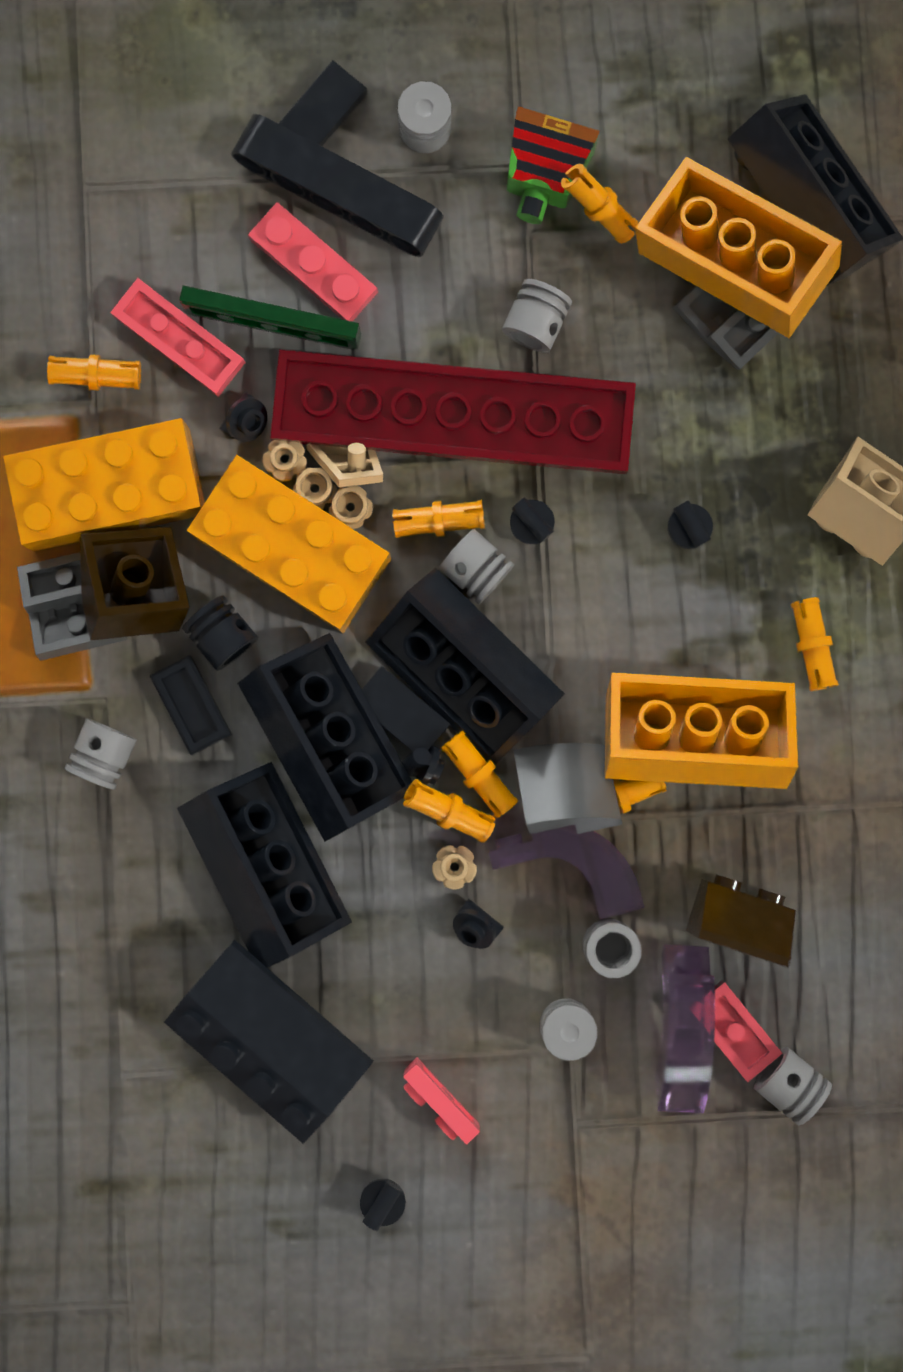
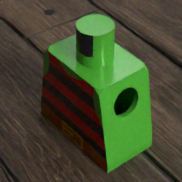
M518 106L515 117L507 191L522 196L516 214L519 219L531 224H541L547 204L558 208L567 207L572 195L561 186L562 178H567L572 182L565 173L576 164H583L587 168L596 149L599 130Z

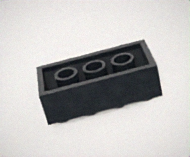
M806 94L765 104L727 138L735 149L734 155L738 163L744 169L749 170L759 185V193L763 199L842 241L840 267L827 286L850 276L903 240V236Z
M436 567L405 593L365 642L427 704L449 722L450 726L457 733L463 730L486 761L492 760L495 765L565 694Z
M331 633L258 666L237 683L324 842L404 798L412 780Z
M272 762L213 787L177 808L248 951L267 968L294 956L352 923Z
M236 940L228 946L164 1021L168 1027L302 1144L331 1115L374 1062L373 1059Z

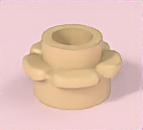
M273 440L268 444L269 450L263 455V465L266 471L273 473L275 479L290 481L305 470L307 459L304 457L305 449L300 442ZM283 455H288L289 461L283 463L281 461V457Z
M321 467L305 468L299 476H296L297 481L293 486L294 492L321 509L325 507L326 503H331L334 495L337 493V487L333 484V480ZM318 485L319 491L316 493L312 492L311 486Z
M359 486L341 487L337 489V493L332 499L329 514L350 528L357 529L363 525L365 519L370 518L373 511L372 501L367 499L366 491ZM347 504H354L355 509L348 511L346 509Z
M447 845L437 852V860L432 865V872L436 880L442 881L446 888L452 890L460 889L464 886V883L473 881L476 876L477 866L473 863L474 855L468 848L464 846L455 848L452 845ZM454 862L459 865L457 871L450 869V865Z

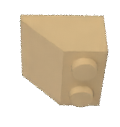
M857 437L818 494L808 516L814 519L823 530L834 533L851 544L860 555L871 558L883 566L903 542V466Z

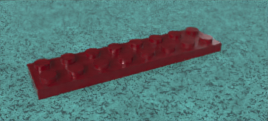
M279 350L270 438L272 441L280 440L300 442L306 445L315 444L347 448L352 443H361L368 450L627 474L636 383Z

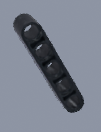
M259 114L252 115L231 153L232 157L240 165L412 256H423L444 218L440 210L429 202Z

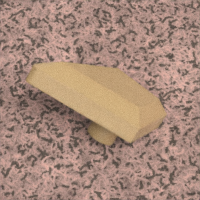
M352 443L348 448L315 444L306 445L307 451L338 487L383 482V472L376 451L366 449L361 443Z

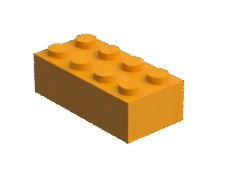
M685 157L635 227L639 254L787 338L792 336L840 267L842 241L688 157Z
M182 418L3 456L21 545L33 552L80 542L81 534L138 530L194 518L205 503L190 428Z
M237 454L186 530L195 539L342 634L392 560L388 551Z
M611 673L606 693L605 779L776 789L788 788L798 769L795 683Z

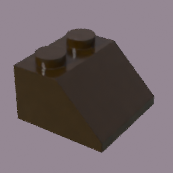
M171 527L81 534V592L90 641L180 631L190 606Z
M717 874L714 882L701 879L686 931L699 939L788 967L792 953L796 910L783 905L786 897L760 888L756 897L740 891L742 882Z

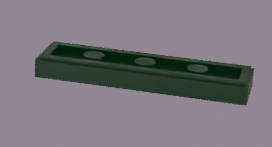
M182 285L179 301L188 315L351 350L358 349L361 330L357 322Z

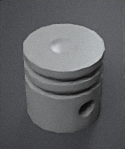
M423 81L414 83L402 92L398 101L399 132L403 142L410 149L419 153L437 151L447 143L451 134V102L444 89L435 83Z
M525 279L522 289L518 292V299L514 301L502 327V332L522 346L538 352L548 353L561 329L562 320L566 318L567 310L572 305V300L554 286L535 279Z
M472 529L448 554L439 566V570L462 590L466 587L468 589L466 594L469 597L475 595L477 597L475 602L479 605L514 567V563L511 561L508 563L504 562L506 556L502 553L498 556L496 554L498 549L478 531Z
M86 718L73 747L77 752L76 754H70L69 759L72 760V763H66L64 769L92 783L115 790L117 784L114 780L120 779L122 775L118 770L119 768H125L137 739Z
M602 919L593 923L587 929L583 938V953L587 962L598 974L607 978H621L630 974L637 967L641 958V944L638 936L625 923L616 919Z
M571 998L558 999L544 1009L540 1018V1033L546 1048L555 1057L565 1061L578 1060L585 1057L594 1048L597 1040V1026L591 1013L581 1002Z
M785 1047L780 1050L783 1054L760 1072L753 1089L778 1110H783V1113L788 1118H792V1121L799 1126L810 1120L821 1108L829 1096L832 1083L826 1078L823 1079L819 1072L814 1071V1068L790 1048Z

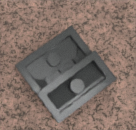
M694 286L672 307L715 352L737 370H740L778 334L777 331L697 286Z
M80 552L17 567L23 607L29 614L35 655L40 661L128 640L127 637L90 641L82 603Z
M556 743L513 750L529 834L575 825L577 834L623 825L613 779H605V745Z

